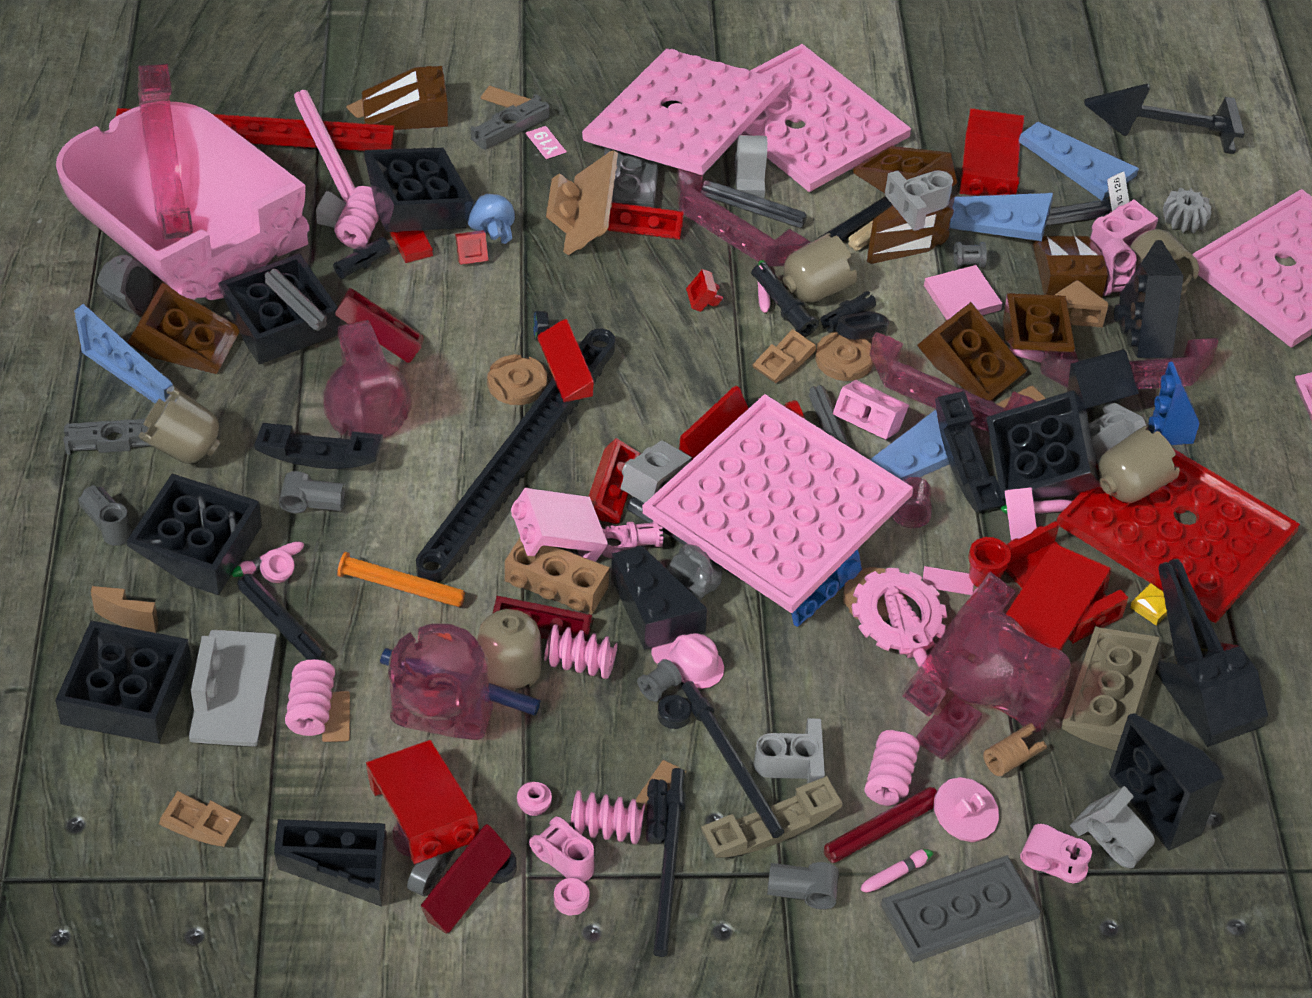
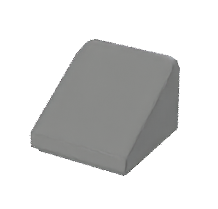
M326 191L316 208L317 224L335 228V224L346 203L333 193Z

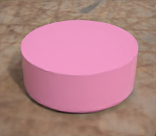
M273 549L266 553L261 560V573L270 582H284L294 571V560L287 551Z
M567 878L560 881L554 889L555 907L566 915L582 913L589 904V888L583 881L576 878Z

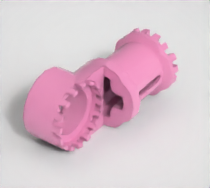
M655 521L643 524L627 522L626 525H611V528L607 526L606 529H602L606 540L614 538L621 542L618 546L607 545L602 555L608 558H612V553L636 548L637 546L655 545L656 547H662L663 536H660V534H663V531L660 532L662 526Z

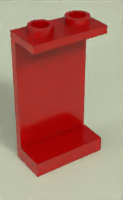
M970 108L959 194L971 196L1016 195L1019 177H1017L1020 149L1019 138L1023 129L1024 115Z
M1056 521L1046 526H1039L1030 534L1020 539L1015 538L1007 544L1011 552V559L1005 571L1021 588L1024 587L1051 544H1058L1055 541L1059 529V524ZM1121 589L1108 596L1105 593L1103 596L1096 594L1068 638L1072 644L1091 635L1095 627L1104 628L1123 618L1128 602L1127 595Z
M1052 543L1001 620L998 642L1011 650H1017L1033 657L1039 663L1057 668L1060 664L1061 651L1064 644L1095 595L1103 596L1107 590L1111 567Z
M431 740L366 762L370 788L375 796L383 795L406 834L414 864L468 845L478 834L477 813Z

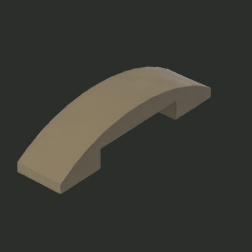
M826 776L796 788V796L770 806L784 829V834L779 838H772L757 812L737 820L731 814L701 826V831L715 858L747 854L785 841L815 826L840 809L842 801Z

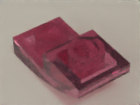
M954 695L938 716L934 714L915 738L918 739L920 746L943 760L980 722L982 713Z

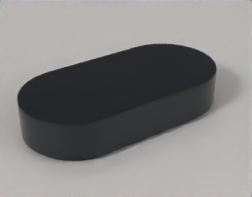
M872 311L844 315L838 319L836 331L839 335L852 340L882 336L887 333L889 320L886 316Z

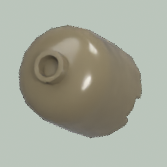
M1153 229L1139 235L1130 246L1136 254L1135 271L1154 242L1162 240L1184 275L1181 295L1187 291L1185 286L1191 281L1192 277L1194 279L1198 277L1199 264L1197 259L1176 237L1166 230Z
M828 233L797 249L787 257L784 263L785 277L782 280L787 290L798 299H801L803 302L813 303L855 285L857 272L855 269L850 270L847 259L851 258V254L846 245L837 235L831 238V234Z
M169 387L167 389V393L170 394L165 402L161 399L157 400L143 423L148 429L145 433L142 431L139 434V438L185 464L195 463L206 454L212 456L220 444V440L216 439L219 434V421L209 409L177 387Z
M1143 426L1101 456L1098 465L1100 485L1107 494L1112 495L1119 501L1126 503L1136 502L1178 478L1180 469L1179 467L1174 468L1171 459L1176 456L1175 451L1159 431L1152 434L1148 431L1147 426Z
M513 609L496 611L486 617L480 625L477 637L476 671L480 677L486 682L515 692L517 688L525 687L528 684L530 687L534 685L540 677L542 668L541 635L537 623L529 615Z

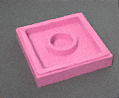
M977 265L925 278L924 287L946 320L970 302L973 303L981 315L1001 311V300Z

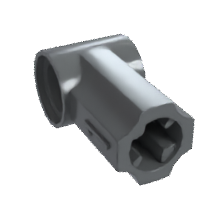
M292 471L285 475L279 505L283 510L290 513L304 512L306 507L341 511L344 505L345 484L312 480L304 472Z
M92 485L84 489L83 494L78 498L79 505L101 530L104 541L110 545L126 543L132 534L126 507L116 503L103 487Z
M826 862L813 863L808 868L771 863L767 895L802 899L812 908L830 909L835 906L837 900L839 869Z

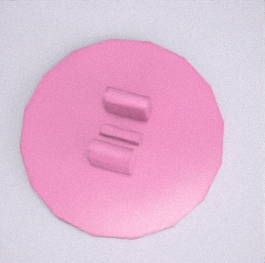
M962 777L949 779L939 787L934 797V811L939 823L949 834L959 840L968 842L981 841L995 831L999 821L998 806L991 793L978 782Z

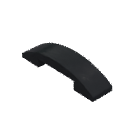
M965 391L937 397L935 399L942 442L953 474L965 498L976 513L1004 506L1006 503L1001 499L996 476L989 477L970 423L975 418Z
M262 423L254 447L255 450L265 455L296 465L325 469L353 468L376 462L382 445L383 434L352 431L350 439L294 434L292 425Z

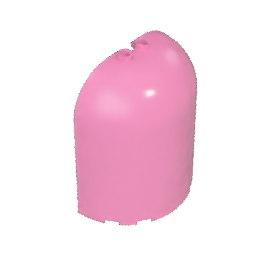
M182 102L150 103L124 112L110 122L108 131L102 132L100 128L95 126L72 138L60 150L56 161V168L62 188L75 208L180 295L193 300L205 297L208 300L224 298L218 285L219 282L266 266L277 252L283 253L293 237L290 231L296 218H301L305 202L304 183L207 110Z

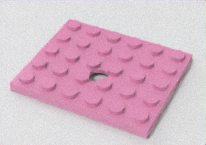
M803 44L750 70L782 79L784 89L741 135L767 136V158L808 192L851 170L890 146H894L910 137L911 128ZM788 119L795 123L803 121L805 126L794 129L788 127L785 122Z
M666 49L582 131L583 141L703 175L738 138V135H741L784 89L783 80L771 75L752 72L745 68H737L722 62L707 60L700 56L681 53L674 49ZM667 101L679 102L671 104L668 108L662 106Z
M1301 189L1192 254L1198 261V275L1291 348L1312 335V196ZM1275 256L1283 259L1292 257L1296 264L1293 266L1281 265L1275 260Z

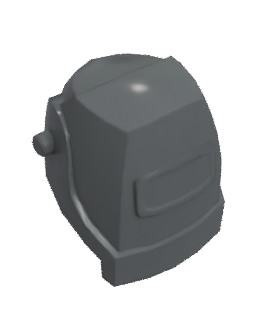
M119 255L105 263L97 279V283L104 295L123 310L126 309L131 314L141 318L152 297L153 278L151 277L150 270L137 259L128 255Z

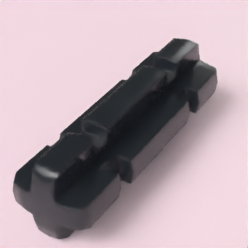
M652 779L647 786L649 800H647L646 825L648 829H646V840L650 844H662L666 838L667 798L665 795L667 794V783L665 780Z

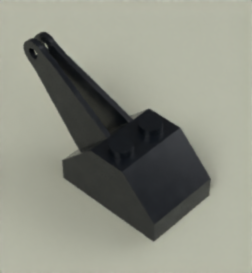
M1175 558L1170 560L1169 563H1161L1158 570L1164 593L1174 656L1160 660L1155 673L1207 747L1264 727L1268 712L1258 670L1240 646L1219 641L1190 584L1181 561Z

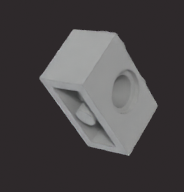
M661 440L651 448H646L635 459L627 461L622 470L624 477L621 489L645 503L691 462L692 457Z

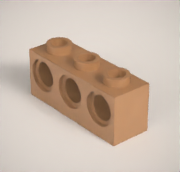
M519 538L505 559V581L517 588H524L537 593L545 599L555 600L568 605L574 610L592 615L608 589L609 567L554 546L543 545L535 556H527L524 545Z

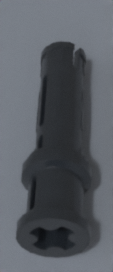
M766 262L760 263L763 269L757 264L752 269L751 274L779 306L781 317L785 321H789L796 329L795 331L802 336L807 337L811 335L819 326V320L808 313L801 299L792 296Z

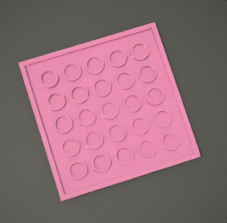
M764 394L642 505L644 515L686 543L700 547L711 560L790 613H793L912 496L913 487Z

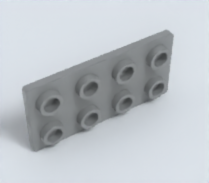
M211 630L209 636H202L191 687L194 713L189 733L190 742L254 747L258 745L277 641L275 634Z

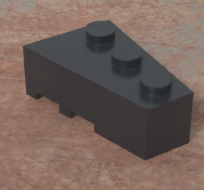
M643 546L612 553L611 580L644 650L672 643L679 635L706 633L707 608Z
M278 819L274 854L279 870L382 907L388 841L385 823Z

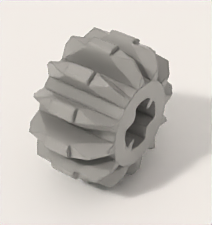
M1179 188L1177 192L1171 191L1163 205L1165 223L1171 224L1172 229H1181L1182 233L1186 230H1189L1191 233H1195L1197 229L1203 230L1212 213V206L1209 204L1210 198L1203 197L1202 192H1193L1192 188L1189 191L1183 188Z

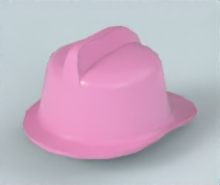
M697 633L679 635L672 643L652 648L651 655L654 662L658 665L662 659L671 661L681 673L683 683L693 681L699 689L710 688L719 683L723 677L724 664L722 658L718 655L715 643L705 635Z

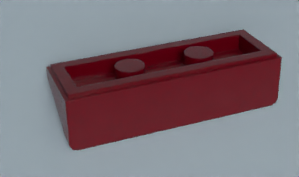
M348 289L335 312L336 316L405 362L410 363L421 349L424 336L354 289Z
M498 595L496 596L493 613L500 610L513 609L529 615L537 623L541 638L547 640L551 629L556 624L558 625L559 635H563L567 627L571 628L572 638H576L579 631L583 630L584 641H588L594 620L593 615Z
M488 824L482 827L421 904L427 922L444 933L448 934L451 932L511 856L509 847Z

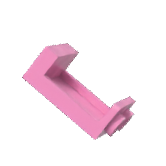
M524 488L512 505V517L515 520L527 556H535L540 547L546 545L577 549L579 556L596 562L608 545L590 497Z

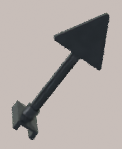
M1149 84L1084 99L1085 106L1123 136L1128 135L1137 117L1205 127L1209 128L1210 131L1219 132L1224 153L1234 154L1236 151L1234 138H1243L1245 135L1235 98L1224 97L1216 115L1213 114L1212 116L1143 105L1150 90Z

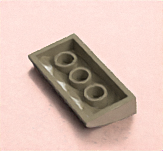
M1095 627L1062 723V729L1090 743L1117 750L1128 715L1132 713L1139 716L1142 715L1161 654L1160 637Z

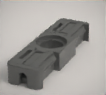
M533 95V99L517 107L512 105L492 115L491 120L475 128L471 126V140L481 149H489L548 119L550 106L547 102L542 103L540 96ZM506 120H514V121H516V123H514V124H507V123H504V121H506Z
M145 419L66 424L64 426L65 451L68 455H70V451L98 450L99 453L131 451V447L151 446L139 438V434L142 431L145 433L148 427L143 425ZM110 433L122 434V436L116 440H109L106 438V436Z

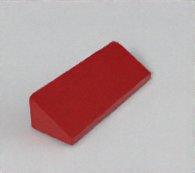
M611 202L612 206L607 231L680 240L684 221L683 211Z
M564 319L539 334L537 339L563 402L592 397L594 382L567 319Z
M735 386L731 388L680 436V451L692 457L693 460L748 410L740 387Z
M617 438L604 449L588 496L592 501L598 519L614 524L620 522L629 494L621 489L624 477L622 475L623 467L628 460L635 459L641 454Z

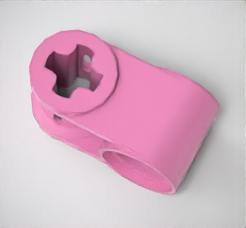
M1113 238L1107 241L1102 249L1108 273L1103 296H1109L1113 292H1122L1134 274L1137 259L1134 251L1122 239ZM1123 252L1119 258L1115 259L1117 254Z
M554 817L550 821V826L539 836L534 835L530 838L529 844L535 855L545 863L550 864L566 878H576L586 882L594 874L593 844L589 839L574 830L564 819Z
M1037 824L1032 828L1020 858L1025 865L1034 870L1043 871L1069 883H1079L1087 876V864L1091 860L1092 850L1090 845L1082 839L1057 831L1051 826ZM1077 848H1080L1079 855L1076 854ZM1069 866L1072 867L1071 873L1068 872Z

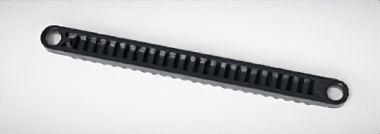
M602 328L591 330L578 345L594 384L597 376H601L604 366L615 352L614 334ZM597 341L606 342L608 345L605 347H596L593 345V343ZM554 378L416 558V574L418 577L439 583L448 576L457 562L460 563L462 561L463 554L468 553L470 545L475 544L476 537L481 536L482 529L487 528L489 520H493L495 512H499L501 504L506 502L508 494L511 495L513 493L514 486L517 487L519 485L520 478L523 479L525 477L526 470L531 469L532 462L537 461L538 454L543 453L544 446L549 445L550 438L555 437L556 430L561 429L562 422L565 423L567 421L568 414L571 415L573 413L574 406H578L580 399L563 402ZM428 562H437L441 565L440 568L433 571L427 570L423 566Z

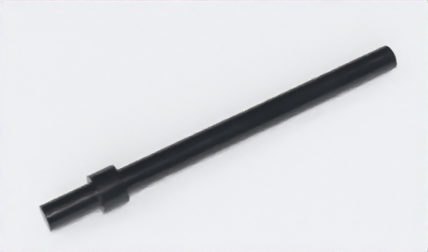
M693 681L686 682L682 686V690L692 704V713L706 727L772 838H779L784 834V829L713 715L714 708L707 698L702 697Z
M681 768L672 769L670 790L666 794L668 810L666 838L664 842L653 954L658 957L668 955L681 811L686 806V793L683 791L685 770Z

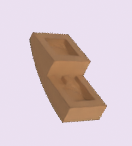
M792 329L777 346L771 344L755 361L753 368L777 383L794 372L816 351L815 344Z
M92 586L91 596L94 611L97 614L124 627L156 633L158 617L155 602L127 600L125 589Z
M177 791L161 816L159 825L191 839L224 847L242 816L211 800L206 806Z

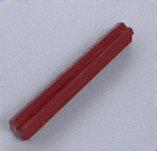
M928 787L824 845L823 853L825 857H827L829 862L836 863L934 808V797L937 790L934 787Z

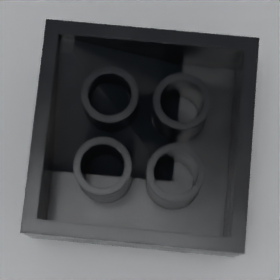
M444 147L365 150L364 157L377 214L387 232L466 228L474 201Z
M1162 240L1154 242L1120 293L1119 304H1116L1114 307V320L1119 323L1121 333L1126 336L1128 346L1133 349L1137 358H1172L1184 275Z
M301 254L218 283L240 334L259 365L341 334L340 318L335 314L338 307ZM272 269H277L327 317L326 327L321 328L319 331L314 330L265 283V274Z
M1074 390L986 417L1001 499L1003 501H1006V490L1031 488L1033 498L1074 495L1101 487L1086 407Z
M172 473L126 543L129 548L187 585L219 595L231 577L234 568L237 567L262 527L260 503L257 500Z
M91 620L55 699L60 724L159 744L192 664L188 639Z
M1135 713L1127 717L1109 771L1110 777L1119 788L1125 786L1134 796L1130 800L1131 804L1168 851L1202 836L1225 778L1220 767L1215 762H1212L1204 751Z

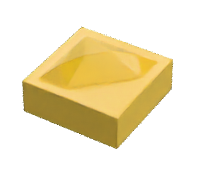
M1151 583L1132 601L1130 606L1132 610L1156 626L1167 616L1164 593Z

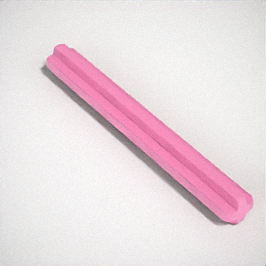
M308 91L296 92L294 94L296 105L343 201L347 203L355 186Z

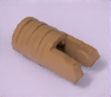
M1032 723L1027 724L984 751V761L993 774L1003 776L1047 749V745L1042 741L1035 743L1028 750L1026 743L1022 740V738L1031 735L1036 729Z

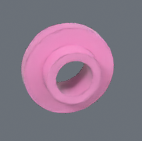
M527 783L517 793V803L528 815H540L551 805V791L542 783ZM536 795V796H539V797H538V798H531V797H529V796Z

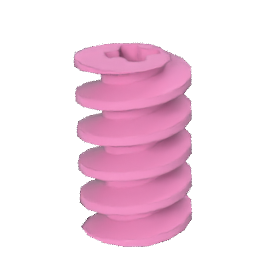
M358 186L353 189L335 224L337 238L346 246L354 249L359 246H366L376 226L375 224L379 220L371 187Z
M554 624L547 640L544 660L546 661L549 657L551 667H557L562 660L564 670H569L575 662L577 673H582L586 666H588V674L590 676H595L600 669L601 677L608 679L613 669L617 643L614 647H610L609 636H606L601 644H597L596 633H593L588 641H584L583 630L579 631L576 638H572L571 628L567 627L563 635H559L558 625Z
M317 659L306 660L295 665L292 670L285 723L296 734L314 736L325 732L324 724L329 720L328 711L331 708V689L334 686L333 677L335 676V668L330 663Z
M886 730L879 735L864 790L872 801L881 805L891 806L898 803L899 798H904L908 795V785L911 784V774L914 772V763L917 760V752L920 747L918 739L913 735L895 730Z
M577 790L571 815V827L574 825L575 830L581 835L586 827H588L591 838H595L599 830L602 829L605 840H609L613 832L616 831L618 842H623L627 834L630 833L632 844H637L642 832L645 804L641 810H638L636 799H632L628 807L625 808L622 797H618L612 806L610 805L609 796L606 794L599 804L596 803L595 793L593 792L590 793L586 801H583L581 790Z

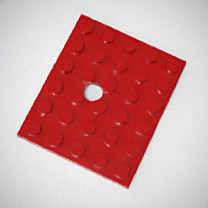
M1174 448L1176 456L1171 459L1174 468L1179 467L1180 469L1178 478L1146 497L1133 503H1126L1107 494L1102 487L1081 492L1058 515L1056 522L1061 528L1162 591L1163 588L1158 570L1159 565L1163 562L1169 563L1170 560L1175 558L1179 559L1184 566L1190 584L1207 618L1215 624L1297 533L1300 523ZM1188 510L1197 517L1196 523L1191 525L1182 524L1176 520L1174 513H1185Z

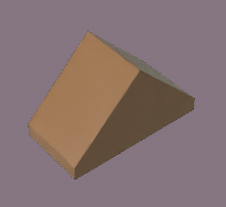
M1076 280L1055 294L1066 296L1071 325L1103 327L1108 303L1081 282Z

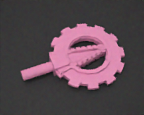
M886 568V573L878 574L874 571L864 578L867 582L864 585L858 584L853 594L857 598V602L852 603L853 617L859 618L861 625L858 628L866 638L871 636L876 640V646L887 651L890 648L897 649L900 655L906 654L907 658L914 657L928 688L932 689L939 686L941 682L926 653L927 649L934 646V637L941 638L946 627L941 624L942 618L947 617L945 604H940L937 598L940 595L932 584L930 586L926 585L921 581L922 577L911 571L909 574L899 572V568ZM902 594L908 595L918 604L922 614L921 620L916 617V613L912 611L911 606L908 605ZM882 595H884L891 626L884 622L878 613L877 603Z

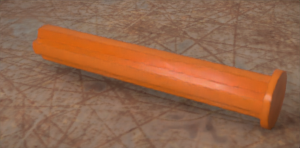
M349 552L343 553L338 565L337 575L339 577H343L345 574L456 607H461L465 599V591L351 558Z

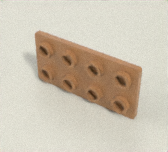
M615 150L610 151L575 176L574 183L560 173L552 178L546 218L566 233L563 252L567 255L576 250H581L589 241L597 236H602L609 227V215L612 206L611 201L618 153Z

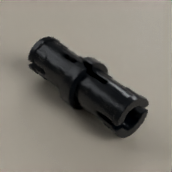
M379 237L376 241L365 247L359 246L353 250L352 254L338 262H334V270L338 277L345 279L348 275L361 268L367 269L371 267L372 262L391 252L390 245L384 237Z
M865 291L850 301L845 300L839 304L840 306L837 309L821 316V325L824 329L827 328V332L831 333L836 330L840 317L867 312L876 307V299L873 294L870 295L869 291Z

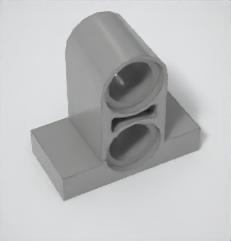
M738 135L737 152H735L734 157L736 189L761 198L765 197L764 179L767 161V136Z
M897 170L888 173L885 196L910 227L916 231L924 228L926 214L948 206L953 178L947 172L933 171L906 180Z
M1113 401L1102 407L1105 415L1089 424L1097 464L1107 450L1138 429L1146 426L1142 416Z
M807 718L805 734L768 733L762 735L756 744L755 771L767 778L807 779V784L823 778L825 773L821 719Z
M1123 786L1089 804L1072 822L1070 827L1078 836L1089 831L1119 865L1125 868H1133L1154 845L1155 839L1151 831L1128 807V802L1134 796Z

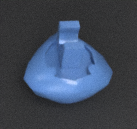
M497 194L480 196L471 209L468 225L474 231L484 230L485 233H489L491 240L495 241L501 237V243L506 244L513 239L510 228L515 220L513 206L509 200Z

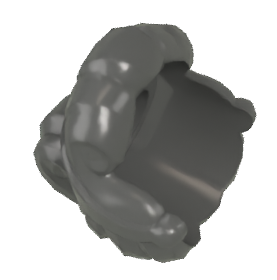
M692 544L683 545L679 549V553L673 557L672 562L666 568L699 601L706 594L716 590L722 581V569L719 565L713 562L700 547Z

